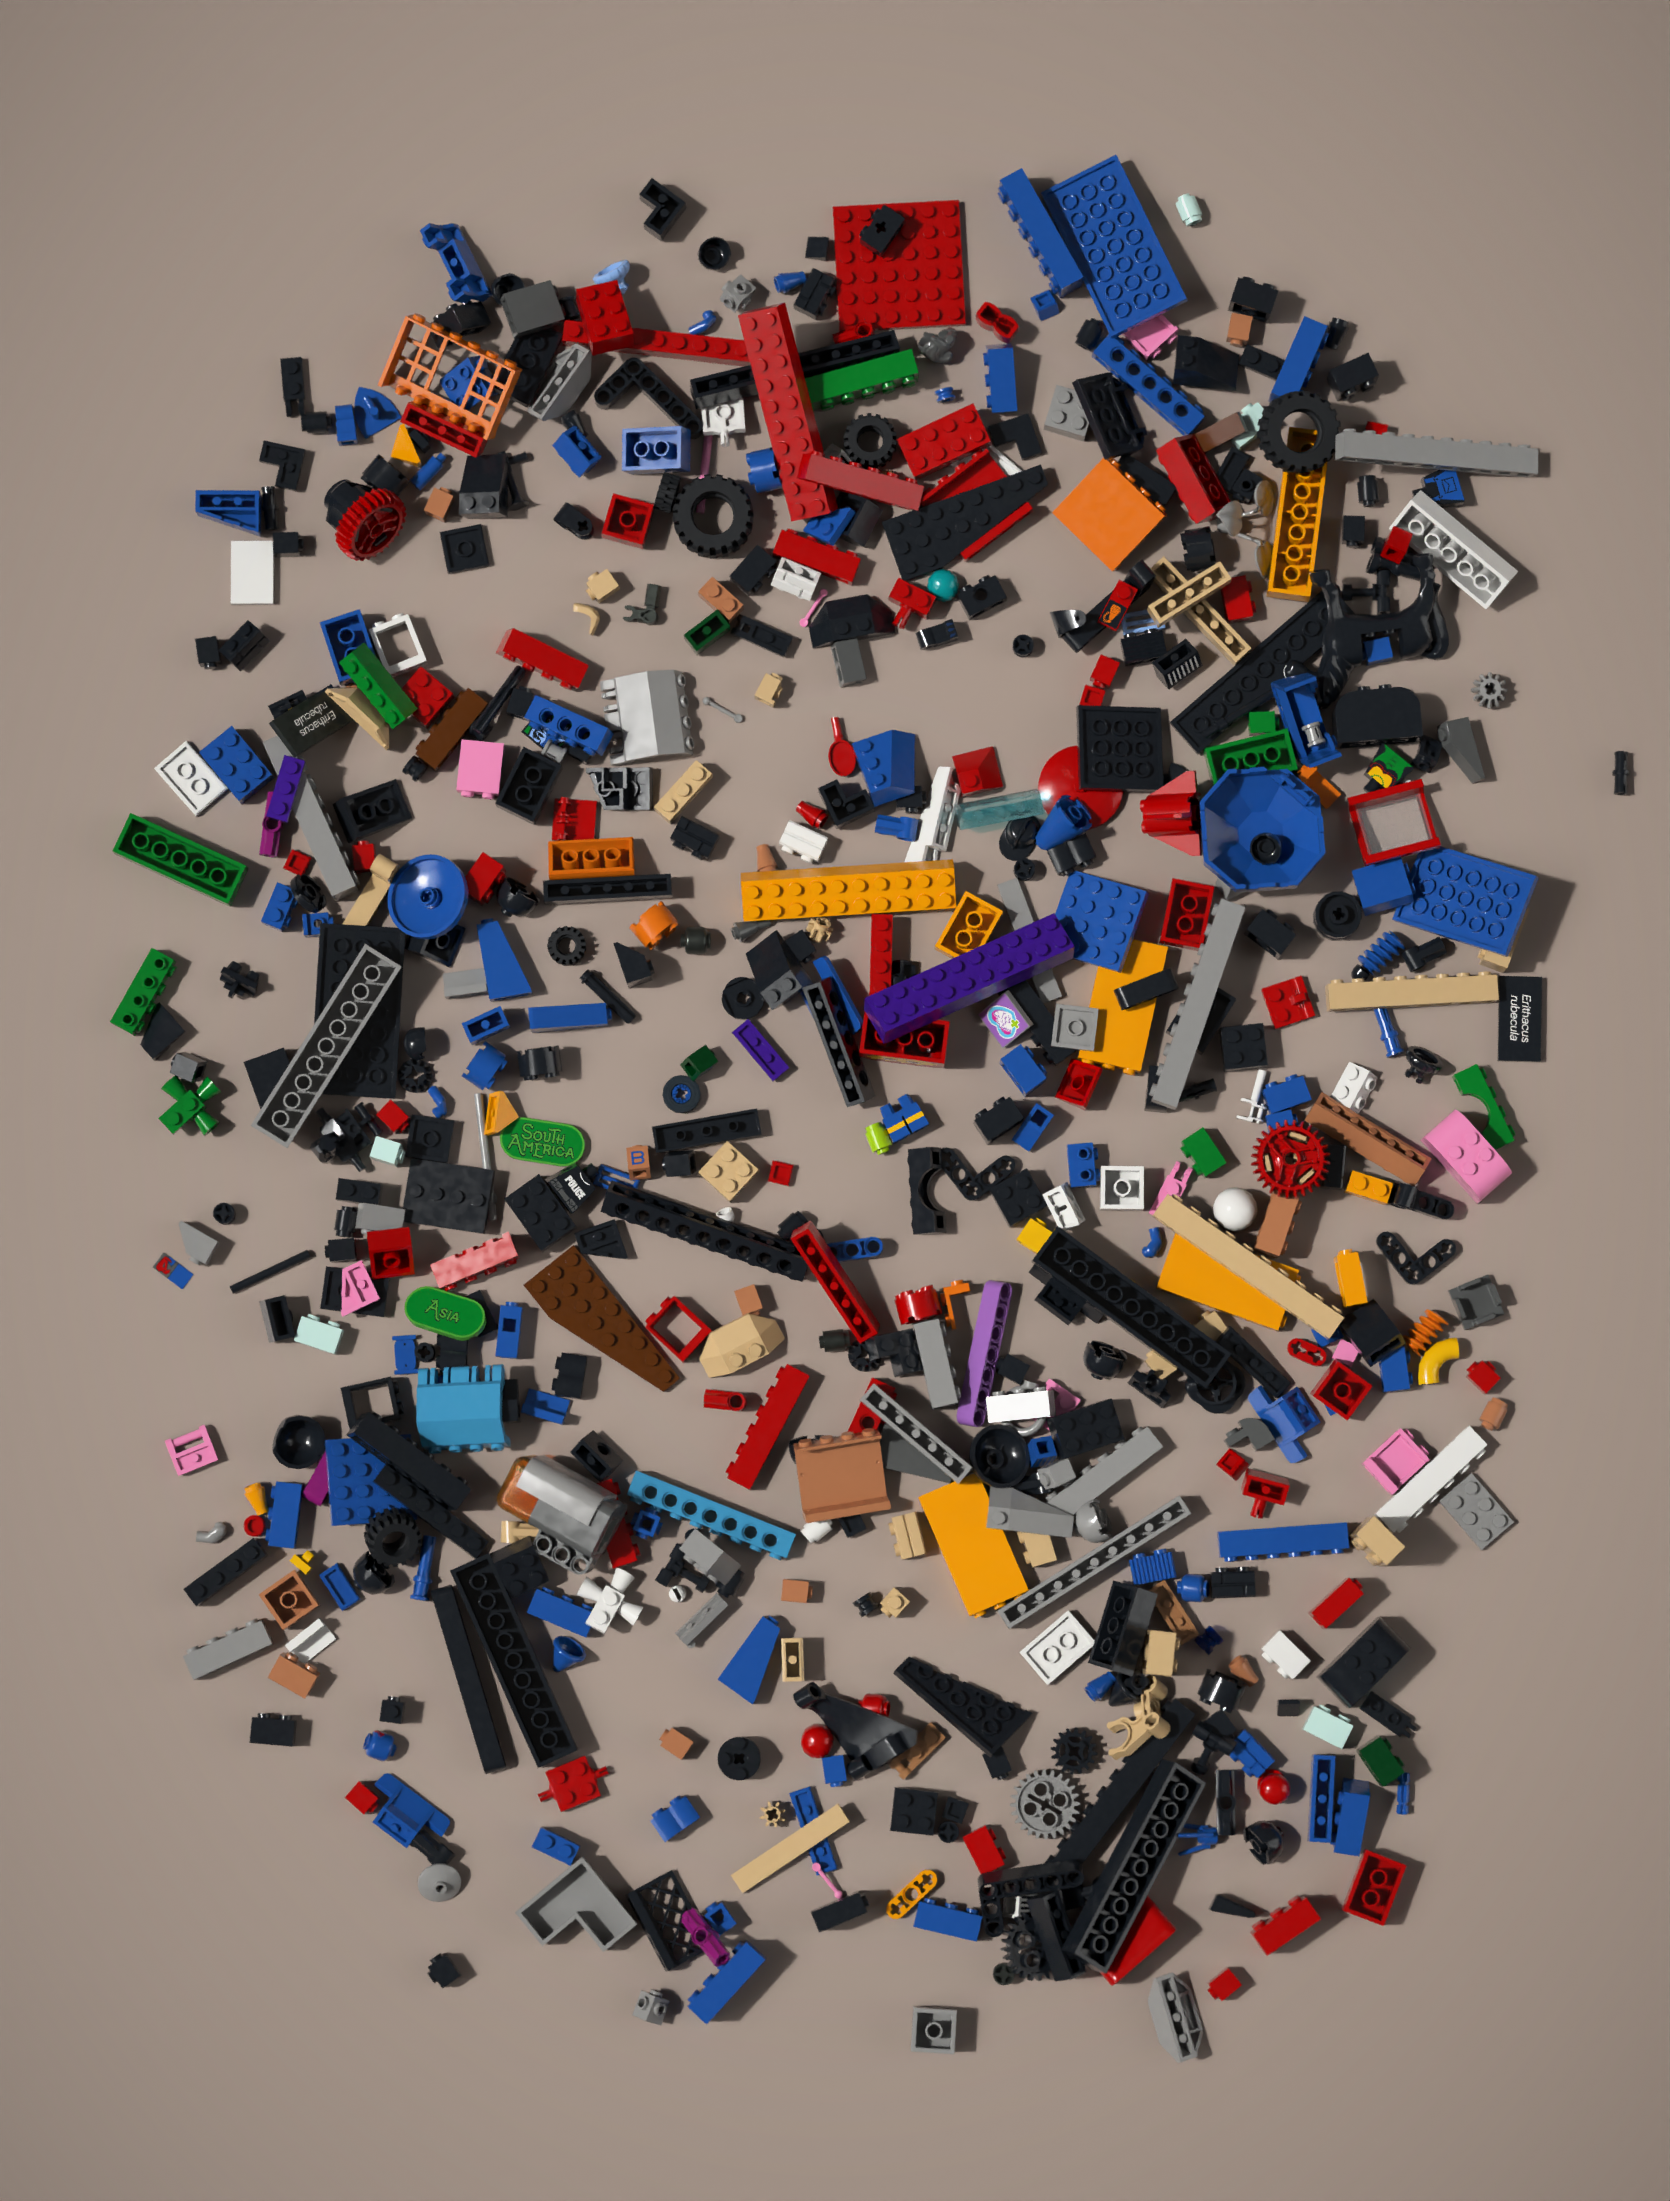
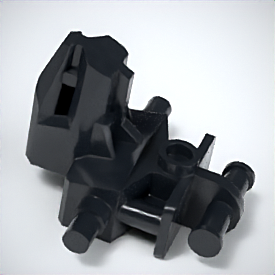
M363 1102L354 1107L363 1118L359 1123L348 1109H345V1112L336 1119L327 1114L323 1107L316 1111L323 1123V1126L320 1127L322 1136L314 1143H311L310 1148L322 1164H328L336 1157H339L343 1163L350 1161L359 1172L366 1168L361 1161L359 1151L367 1145L371 1146L373 1143L362 1128L368 1125L374 1137L379 1136L384 1131L375 1122L374 1115L369 1114Z

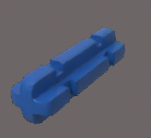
M1405 1772L1398 1777L1397 1802L1399 1804L1397 1805L1396 1812L1401 1815L1409 1813L1407 1802H1409L1410 1785H1408V1782H1410V1773Z

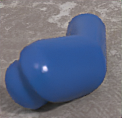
M712 310L705 311L702 314L704 320L688 328L690 334L699 335L715 323L716 316L713 315Z
M1159 1227L1149 1229L1151 1241L1147 1247L1142 1249V1254L1146 1258L1155 1257L1162 1248L1163 1243Z

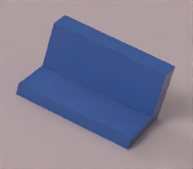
M529 1388L521 1413L563 1425L570 1400Z

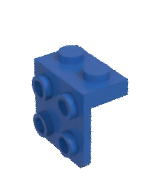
M481 356L466 358L440 379V384L451 402L461 406ZM484 360L480 373L493 379L488 364ZM477 377L472 391L485 397L491 383ZM493 390L491 396H496L499 393ZM470 395L465 409L470 410L482 400Z

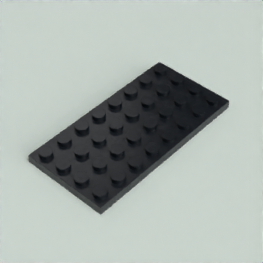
M320 923L314 1024L365 944L402 967L322 1094L395 1099L405 933L399 928Z

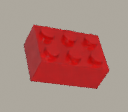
M617 280L576 289V303L592 355L634 346V333Z
M1172 878L1159 944L1194 951L1199 950L1200 944L1204 943V933L1207 927L1215 886Z
M1364 1849L1341 1910L1384 1926L1407 1865Z
M1296 1895L1287 1902L1289 1906L1284 1909L1277 1908L1269 1914L1271 1918L1267 1921L1261 1919L1251 1926L1253 1930L1250 1933L1265 1955L1268 1956L1321 1920L1305 1896L1300 1897Z

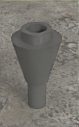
M770 920L734 922L731 932L735 940L738 939L741 943L758 932V930L771 926Z

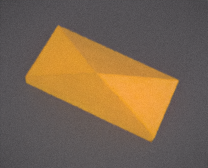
M401 424L391 457L410 465L421 467L422 464L404 424Z
M503 1091L489 1094L484 1135L486 1136L500 1132L519 1118Z

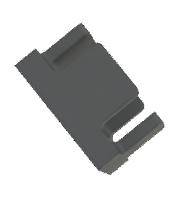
M1489 1275L1479 1277L1448 1290L1464 1330L1504 1314L1501 1307L1502 1301Z

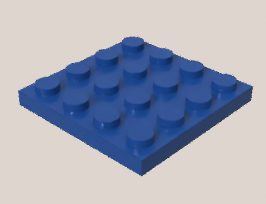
M1079 871L1069 874L1055 915L1075 947L1073 959L1121 973L1149 893Z
M411 1434L400 1435L404 1439L407 1437L411 1439ZM351 1438L325 1440L331 1526L368 1524L371 1517H376L375 1513L378 1511L382 1513L384 1512L383 1509L386 1508L390 1511L392 1507L397 1508L398 1511L401 1509L405 1510L406 1513L412 1515L414 1520H417L416 1514L373 1483V1480L385 1465L383 1462Z

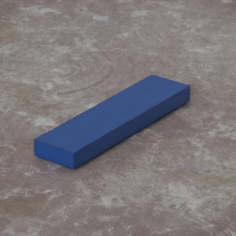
M810 1786L789 1793L801 1828L820 1816ZM827 1837L808 1849L812 1862L820 1863L821 1870L824 1873L837 1869Z

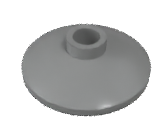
M438 1863L430 1865L421 1872L418 1878L420 1893L426 1899L434 1902H443L453 1898L461 1887L460 1874L454 1867L448 1864Z

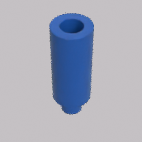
M442 453L436 458L432 456L410 479L411 483L421 491L444 467L442 463L447 458Z

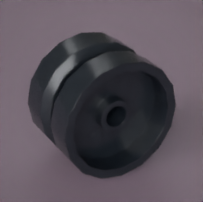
M1343 891L1326 894L1318 902L1313 912V924L1317 932L1322 937L1331 941H1341L1350 937L1357 930L1362 919L1361 907L1358 901L1352 895ZM1338 913L1341 918L1339 920H1335L1336 916H1334L1333 914Z

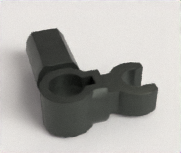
M647 584L644 603L646 608L636 610L633 606L627 605L625 609L631 610L632 616L623 617L626 622L638 620L640 623L654 625L658 621V614L655 610L659 606L662 586Z

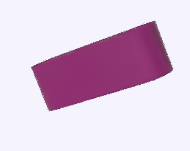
M326 1451L301 1496L320 1507L329 1494Z

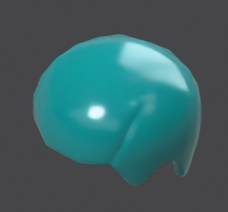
M940 569L934 571L928 578L927 589L930 594L936 596V601L946 602L952 600L957 595L959 581L950 570Z

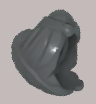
M952 327L940 331L938 336L933 333L924 332L918 344L922 355L936 363L951 361L953 353L950 349L954 345L957 332Z

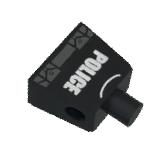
M574 1163L547 1177L545 1181L565 1208L573 1214L595 1190L590 1180L599 1172L592 1163L583 1170Z

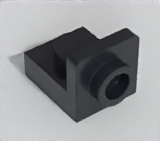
M1423 735L1411 765L1419 770L1430 773L1438 762L1442 743Z

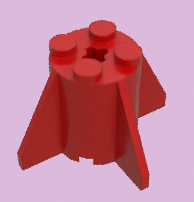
M1196 770L1184 772L1148 795L1145 800L1140 801V810L1143 812L1141 829L1144 834L1148 833L1149 836L1191 856H1202L1199 810L1201 800L1198 797L1201 794L1197 791Z

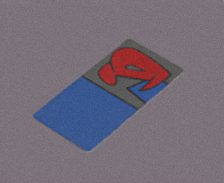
M165 1253L161 1255L153 1266L155 1270L181 1289L185 1287L193 1276L190 1271Z

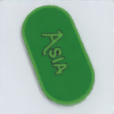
M425 1286L414 1290L405 1302V1314L414 1326L456 1340H470V1338L478 1336L486 1325L484 1309L477 1301L434 1287Z

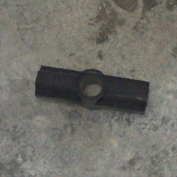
M1215 1770L1217 1834L1223 1836L1236 1835L1234 1770ZM1225 1796L1231 1799V1806L1227 1809H1223L1220 1806V1800Z

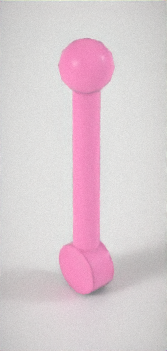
M826 589L820 590V595L808 614L800 620L802 627L808 625V620L822 598L827 596L828 591Z
M814 1862L812 1869L821 1875L834 1891L836 1898H842V1891L837 1890L821 1870L820 1863Z

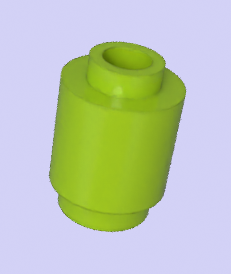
M881 1122L865 1128L867 1132L865 1135L872 1153L877 1152L878 1155L890 1151L889 1147L892 1146L885 1126H882Z

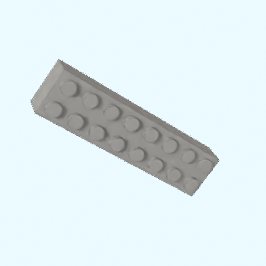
M277 735L264 741L263 745L278 776L284 755L293 756ZM302 755L295 757L297 759L304 760ZM305 763L292 809L331 895L335 901H338L358 892L357 886L360 885V882L354 870H349L348 866L352 864L345 851L341 852L339 848L343 844L337 832H332L331 830L334 824L328 813H324L322 810L326 807L319 793H314L317 787L311 775H306L305 771L308 770V767Z

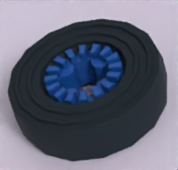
M678 1075L666 1082L662 1096L664 1103L670 1110L683 1114L696 1108L700 1101L701 1092L696 1081H692L689 1076ZM678 1089L688 1092L685 1095V1100L676 1098L675 1095L678 1094Z

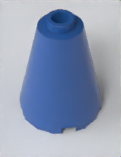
M1063 795L1058 799L1036 834V844L1040 849L1048 851L1086 832L1092 826V823H1089L1091 815L1079 800L1073 801L1069 799L1071 797L1069 795Z

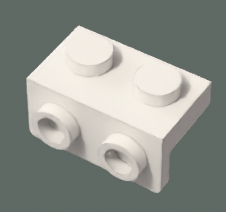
M1349 1062L1331 1098L1359 1114L1366 1104L1370 1091L1376 1085L1377 1077L1371 1071Z

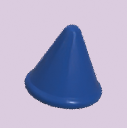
M558 1636L554 1639V1672H560L578 1662H582L586 1658L584 1648L577 1641L566 1636Z

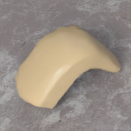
M574 603V612L586 614L591 618L590 635H594L600 621L599 612L591 606Z

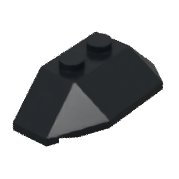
M868 594L827 601L809 626L812 648L831 646L835 642L854 638L863 640L896 634L895 625L892 624L894 621L892 612Z

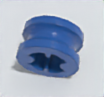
M946 387L935 391V395L938 396L937 403H944L955 399V395L952 394L953 387Z

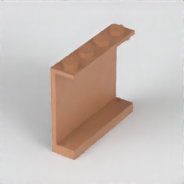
M867 1428L860 1433L844 1432L841 1436L836 1437L825 1435L821 1436L818 1440L802 1439L799 1443L793 1444L802 1513L806 1523L891 1509L890 1500L886 1492L880 1446L882 1436L878 1430Z

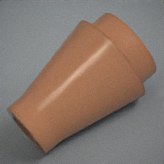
M762 844L757 846V872L777 871L778 866L769 849V845Z
M1239 1655L1229 1663L1230 1672L1249 1687L1258 1682L1259 1678L1246 1657L1243 1658L1242 1655Z

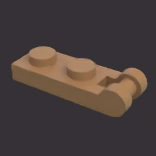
M930 1722L917 1735V1744L893 1759L888 1765L892 1769L895 1768L899 1773L898 1776L904 1780L946 1737ZM904 1757L910 1762L907 1767L900 1762Z

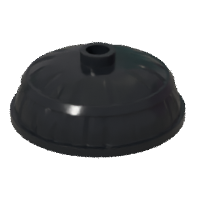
M995 1424L980 1430L974 1437L969 1452L970 1465L975 1475L981 1481L994 1488H1009L1016 1485L1024 1478L1029 1467L1030 1456L1026 1442L1017 1431L1006 1425ZM989 1457L993 1458V1464L990 1462Z

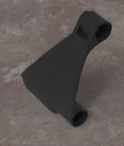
M810 1682L793 1695L797 1706L801 1709H810L817 1713L831 1730L851 1760L847 1764V1770L855 1780H859L871 1771L879 1769L917 1744L918 1730L862 1706L828 1695L814 1682Z

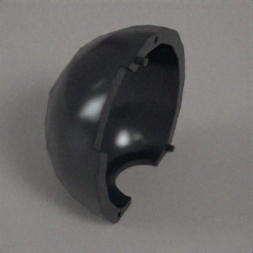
M293 1415L286 1417L280 1423L274 1436L273 1454L279 1463L288 1468L303 1469L310 1467L321 1458L325 1451L326 1438L324 1430L319 1422L308 1416Z

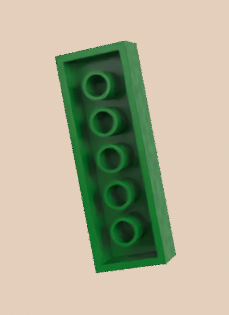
M909 349L805 378L813 411L820 409L828 411L837 404L842 403L845 406L854 403L855 399H871L875 397L874 394L892 393L895 391V388L901 386L904 389L913 387L918 382L919 372L913 351Z
M130 813L113 849L115 855L231 907L248 871L246 865Z

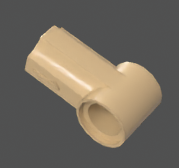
M501 1521V1543H514L527 1536H530L532 1542H534L539 1529L521 1522Z

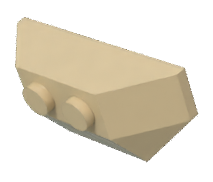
M358 687L327 688L325 690V693L386 751L389 749V724L385 722L381 714Z
M747 1313L710 1332L699 1359L709 1378L731 1374L768 1355L785 1338L775 1319Z

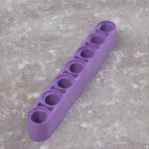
M989 1280L983 1289L957 1410V1421L961 1425L981 1427L985 1421L987 1412L986 1397H990L1012 1296V1286L1007 1282Z

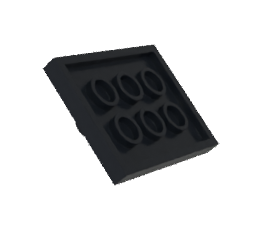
M411 1158L403 1209H405L403 1222L485 1234L495 1171Z

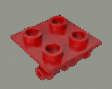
M568 797L554 798L552 841L594 839L597 801L575 800Z

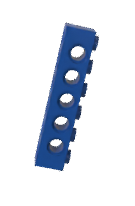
M1109 334L1093 351L1092 357L1122 383L1125 381L1128 388L1179 433L1183 436L1192 434L1204 421V411L1198 405L1190 404L1187 401L1188 397L1182 391H1175L1171 387L1172 383L1164 376L1160 378L1155 373L1156 369L1151 364H1144L1139 359L1140 355L1133 349L1129 351L1124 346L1125 343L1121 338L1117 336L1112 339ZM1120 353L1124 359L1117 362L1112 358V355ZM1130 367H1137L1140 373L1138 375H1131L1128 369ZM1151 380L1156 386L1153 389H1147L1144 383ZM1167 394L1171 397V401L1164 403L1160 400V396ZM1184 408L1187 411V415L1180 417L1176 414V410Z

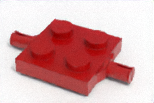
M586 1756L580 1757L545 1772L549 1781V1790L538 1793L539 1799L542 1802L553 1797L557 1801L560 1811H567L601 1797L597 1779L609 1775V1772L606 1771V1766L594 1771L589 1766Z

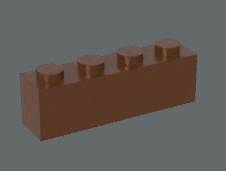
M467 688L466 691H460L455 698L457 702L452 708L449 706L444 711L442 721L439 724L435 723L429 730L430 736L426 741L422 739L415 748L417 750L416 756L436 772L468 734L467 730L471 724L482 714L488 705L484 699L470 688Z

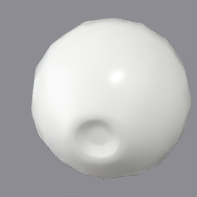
M1238 1187L1227 1188L1217 1196L1214 1202V1217L1219 1225L1226 1230L1241 1231L1249 1227L1255 1220L1257 1203L1253 1196L1245 1189Z

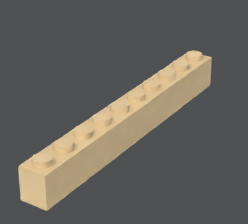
M1166 1195L1152 1215L1153 1218L1327 1340L1330 1339L1344 1319L1341 1316V1310L1334 1305L1329 1307L1324 1304L1323 1301L1325 1299L1315 1292L1311 1295L1306 1291L1307 1287L1298 1280L1295 1283L1288 1278L1289 1274L1281 1268L1276 1270L1271 1267V1261L1262 1255L1260 1258L1254 1255V1250L1247 1244L1243 1243L1241 1246L1235 1241L1236 1237L1230 1232H1221L1217 1229L1219 1226L1217 1223L1209 1218L1207 1221L1200 1217L1201 1212L1192 1206L1190 1208L1182 1204L1183 1200L1177 1195Z

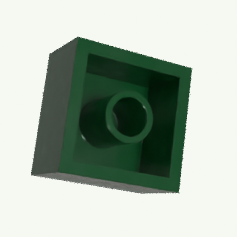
M1375 1736L1355 1751L1379 1786L1384 1787L1405 1773L1402 1769L1405 1765L1399 1756H1393L1390 1751L1393 1747L1386 1737Z

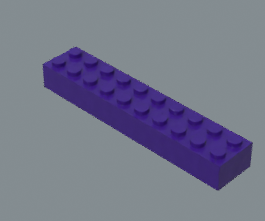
M1055 913L866 997L864 1011L885 1044L1073 959L1075 947Z

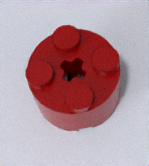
M933 1285L922 1287L920 1290L915 1291V1293L913 1290H909L895 1296L896 1299L894 1301L901 1325L924 1321L932 1315L934 1317L942 1315L937 1292Z

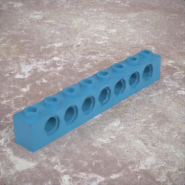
M639 1471L635 1472L627 1495L631 1496L630 1501L642 1505L644 1501L651 1504L650 1509L661 1513L664 1509L671 1512L670 1517L680 1521L684 1517L691 1520L690 1525L700 1529L704 1525L711 1528L710 1533L720 1537L722 1533L730 1536V1541L740 1545L742 1541L750 1544V1549L760 1553L762 1549L770 1552V1557L780 1561L782 1557L787 1558L796 1536L792 1532ZM651 1486L655 1487L657 1490L656 1497L648 1499L645 1496V1490ZM670 1494L675 1495L677 1498V1503L673 1507H668L665 1504V1498ZM693 1502L696 1504L697 1511L693 1515H688L685 1512V1505L687 1503ZM709 1510H713L717 1514V1519L712 1523L705 1520V1513ZM729 1518H733L737 1522V1527L732 1531L727 1530L724 1526L725 1521ZM749 1526H753L757 1530V1535L752 1539L747 1538L744 1534L745 1529ZM768 1534H773L777 1538L776 1544L772 1547L767 1546L764 1542Z

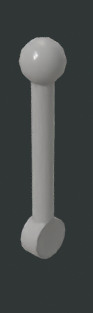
M709 697L703 698V704L711 705L734 718L736 723L742 721L740 714H733L712 702Z

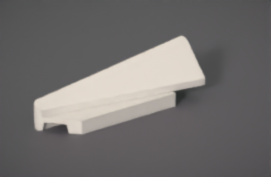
M938 767L918 823L915 842H911L905 862L937 860L938 851H946L961 791L959 785L953 781L952 767Z

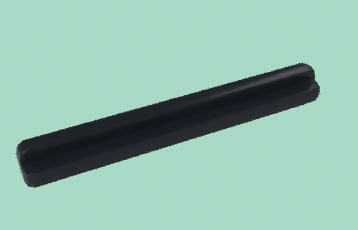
M519 665L514 668L472 727L474 732L477 734L483 733L508 699L513 688H516L526 673L524 668Z

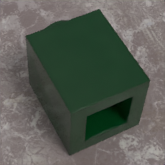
M704 1045L689 1055L680 1066L690 1079L695 1081L711 1070L719 1061L714 1052L707 1045Z

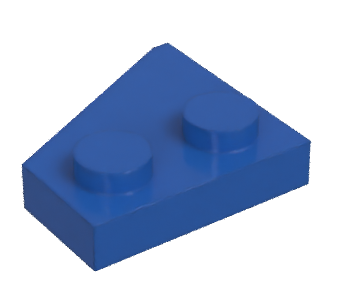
M843 508L829 514L812 517L803 531L811 537L834 546L856 512L851 508Z

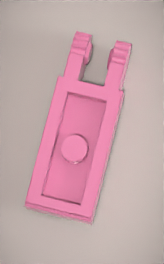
M1176 1161L1148 1214L1153 1215L1167 1194L1170 1196L1175 1194L1181 1197L1187 1185L1186 1182L1193 1170L1192 1168L1188 1167L1182 1181H1179L1174 1176L1180 1169L1181 1163Z

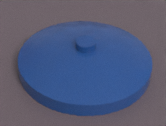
M422 855L408 861L399 869L390 884L387 900L390 916L394 924L402 932L417 939H434L446 934L460 921L467 906L468 885L463 872L455 863L439 855Z

